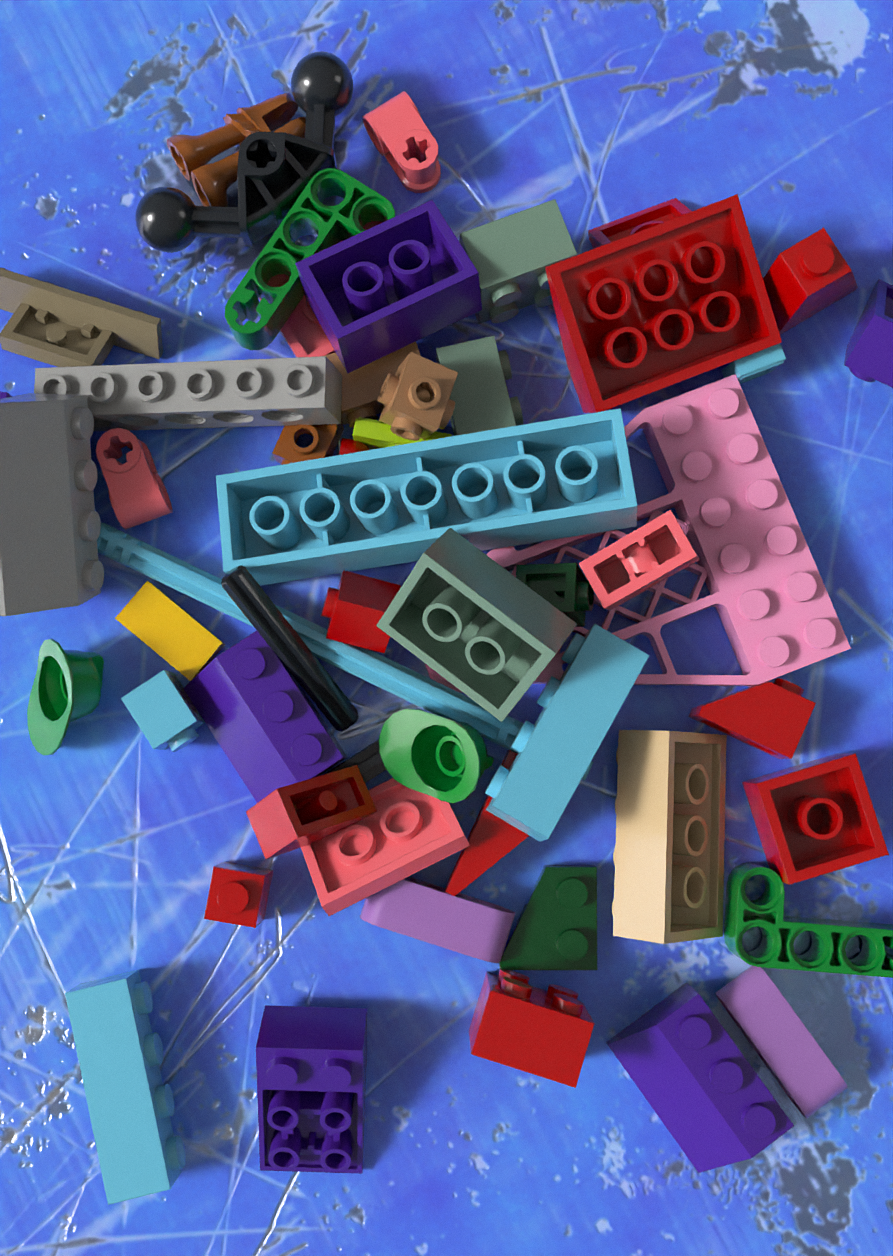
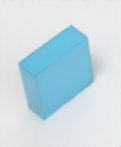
M779 343L731 362L722 370L724 378L736 374L741 384L772 372L784 363L786 357Z

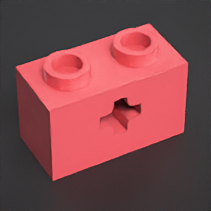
M669 510L578 564L603 608L612 610L700 559L676 517Z

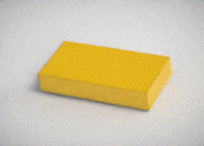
M149 581L145 582L115 618L189 681L195 678L225 646L220 639Z

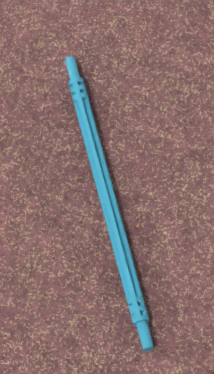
M101 523L100 535L97 539L98 553L254 627L223 589L222 579L110 525ZM275 605L315 657L431 713L453 721L468 723L478 730L482 737L518 754L516 750L511 748V745L524 723L508 715L501 722L468 696L369 649L326 639L327 629ZM591 761V763L589 764V766H588V768H587L585 774H584L583 777H582L583 780L586 779V777H587V775H588V773H589V771H590V769H591V766H592V764H593L592 761Z

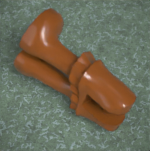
M290 92L284 93L250 107L238 108L237 114H226L223 117L226 125L195 136L173 135L167 139V145L183 176L188 181L192 180L203 206L228 207L226 192L238 180L239 151L217 162L207 163L224 151L238 144L241 145L247 136L255 132H272L275 130L274 132H286L305 139L306 117H299L288 122L297 112L298 105Z

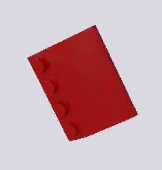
M738 194L545 267L567 366L583 413L606 411L782 343Z

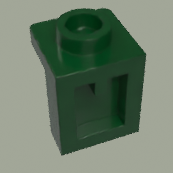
M577 563L517 565V579L577 623L576 627L585 626L586 611H592L594 606V590Z

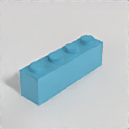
M596 624L592 626L585 636L576 632L561 657L563 661L568 663L560 680L551 676L536 701L537 704L544 707L535 724H532L526 720L511 745V748L518 752L509 770L500 765L490 781L485 793L491 796L492 800L486 810L539 842L549 839L650 655Z
M139 970L81 983L66 992L65 997L108 1205L170 1190L179 1177L181 1169L185 1166V1151L181 1137L179 1135L174 1136L170 1116L174 1114V1098L169 1084L163 1085L159 1064L163 1063V1046L157 1032L152 1033L148 1013L152 1012L153 1009L150 987L146 981L141 982Z

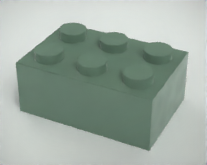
M449 528L422 554L376 626L502 722L556 655L577 623L452 528Z

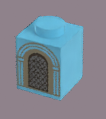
M166 670L161 671L121 699L153 749L165 750L170 747L172 752H176L199 737L195 729L205 722L184 691V687L176 674Z

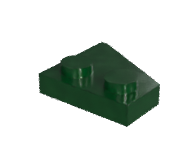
M544 865L534 886V891L528 903L525 904L518 918L517 926L503 952L501 962L499 963V970H597L596 866Z

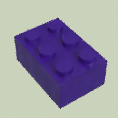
M433 200L295 263L306 300L347 374L482 310L479 272Z

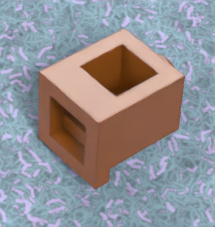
M342 419L341 424H298L284 426L272 452L274 458L283 465L331 457L344 431ZM306 433L313 436L314 439L310 446L302 448L296 445L301 434Z

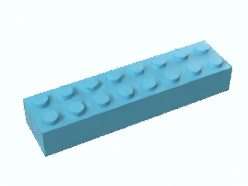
M621 408L216 476L223 572L227 574L233 568L242 565L246 567L260 586L342 573L343 570L350 572L418 561L422 554L449 528H452L479 550L484 551L637 526L638 506Z

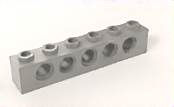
M326 356L35 368L34 393L87 395L88 409L92 412L94 420L93 431H108L115 428L158 430L341 424L342 374Z

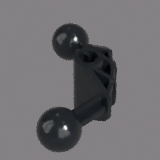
M321 51L308 54L298 62L292 74L291 90L295 102L306 113L305 139L286 132H255L243 140L238 155V207L196 206L192 199L181 190L173 187H158L147 192L140 200L136 209V226L142 239L158 251L173 253L187 248L196 236L242 238L245 246H254L255 242L277 230L312 177L317 172L326 168L337 169L334 152L335 116L346 109L353 94L352 75L344 61L332 53Z

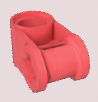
M405 91L362 116L364 126L379 153L386 158L407 190L414 193H425L432 190L438 184L441 177V166L438 161L439 148L437 141L423 122L414 102Z
M115 428L103 433L96 445V456L108 486L113 510L121 526L126 530L173 513L169 495L157 472L147 445L126 429ZM127 446L132 451L126 454L128 462L122 464L116 459L122 457L121 448Z

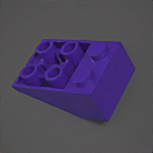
M265 1005L256 1044L260 1171L363 1173L367 1008Z

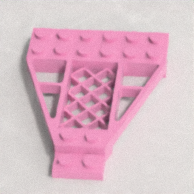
M736 374L644 408L624 427L626 440L637 430L643 429L669 494L638 505L637 521L648 517L647 524L664 514L663 511L675 507L679 517L677 521L700 560L697 561L698 565L693 563L684 568L698 575L689 598L664 588L667 581L665 579L647 589L653 592L644 616L621 606L608 610L601 627L608 630L614 613L637 622V624L612 634L622 640H627L640 634L647 636L663 674H639L634 685L751 687L851 649ZM611 530L547 540L520 551L515 550L514 546L492 549L486 555L507 571L513 569L512 575L516 577L517 565H525L558 552L554 564L560 563L564 554L583 561L590 557V555L574 549L572 546L603 535L596 551L597 553L605 548L609 537L619 540L628 534L619 530ZM705 581L710 595L697 600ZM594 595V604L603 607L598 597ZM660 596L683 605L651 618ZM716 607L743 675H677L661 637V627L704 609ZM575 627L572 632L585 636L589 630L583 627ZM561 648L533 684H547L551 676L560 680L564 673L562 664L567 663L561 659L564 652L559 653ZM425 664L430 679L459 693H463Z

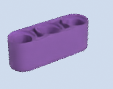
M407 877L367 897L360 918L372 925L491 963H500L515 912L462 893L453 896L445 892L443 887Z
M752 965L715 993L722 1006L773 1077L806 1119L848 1088L834 1065L761 967Z

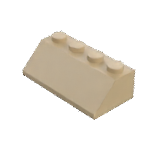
M619 730L618 748L616 751L618 764L617 797L615 800L616 844L613 853L615 865L614 899L612 902L613 936L661 944L723 937L727 735L679 731Z

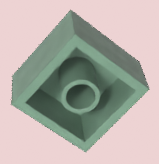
M555 199L460 233L459 242L479 272L482 310L475 313L478 324L489 320L492 323L507 321L519 313V309L535 303L538 307L553 304L545 267L577 255Z

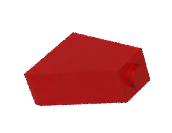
M824 228L781 252L763 278L780 335L858 288L852 270Z

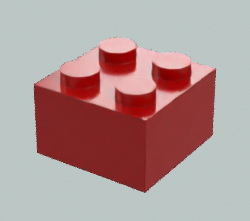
M836 753L742 782L769 868L780 876L783 883L788 885L889 855L856 753Z
M500 969L499 975L486 972L469 1028L471 1054L576 1088L595 1024L584 1003L577 1000L579 994L555 984H549L547 991L528 985L529 977L512 970Z

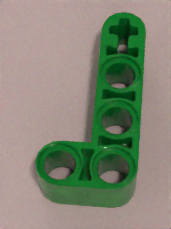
M326 168L317 172L298 197L225 306V318L236 341L248 350H261L272 343L305 295L295 263L340 243L341 240L344 241L365 231L363 227L371 221L383 223L394 218L395 210L392 203L381 194L341 170ZM330 196L344 198L340 204L335 206H327L322 203ZM304 235L317 237L316 241L309 246L295 244L296 240ZM285 274L290 276L289 281L283 286L271 287L267 285L268 281L275 275ZM259 316L260 320L257 323L253 322ZM245 319H248L249 321H247L245 325H243L242 322Z
M742 863L730 872L726 885L724 939L729 951L747 964L765 968L893 978V955L885 951V946L893 949V924L783 916L785 891L784 884L777 873L772 869L754 863ZM760 874L765 883L764 893L760 898L749 901L745 894L746 882L752 876ZM759 927L762 932L761 944L757 949L746 952L742 946L743 935L748 929ZM809 931L812 936L811 948L807 953L797 956L794 952V941L800 933ZM859 935L862 939V950L857 957L848 960L845 951L846 944L850 938Z

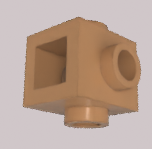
M411 352L398 366L395 375L392 373L387 375L381 387L378 402L385 405L379 421L391 425L390 430L394 434L413 441H417L420 438L425 440L439 428L445 429L455 407V401L449 398L458 372Z

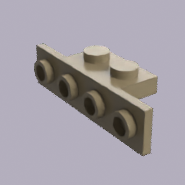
M0 267V309L14 313L0 333V343L3 350L56 367L100 366L104 363L114 345L156 359H160L162 356L161 318Z

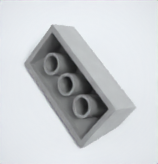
M28 393L0 399V616L79 606L101 593L100 588L104 581V568L98 560L97 549L101 521L99 514L95 511L93 491L97 483V468L91 460L90 448L94 420L92 412L88 409L87 395Z

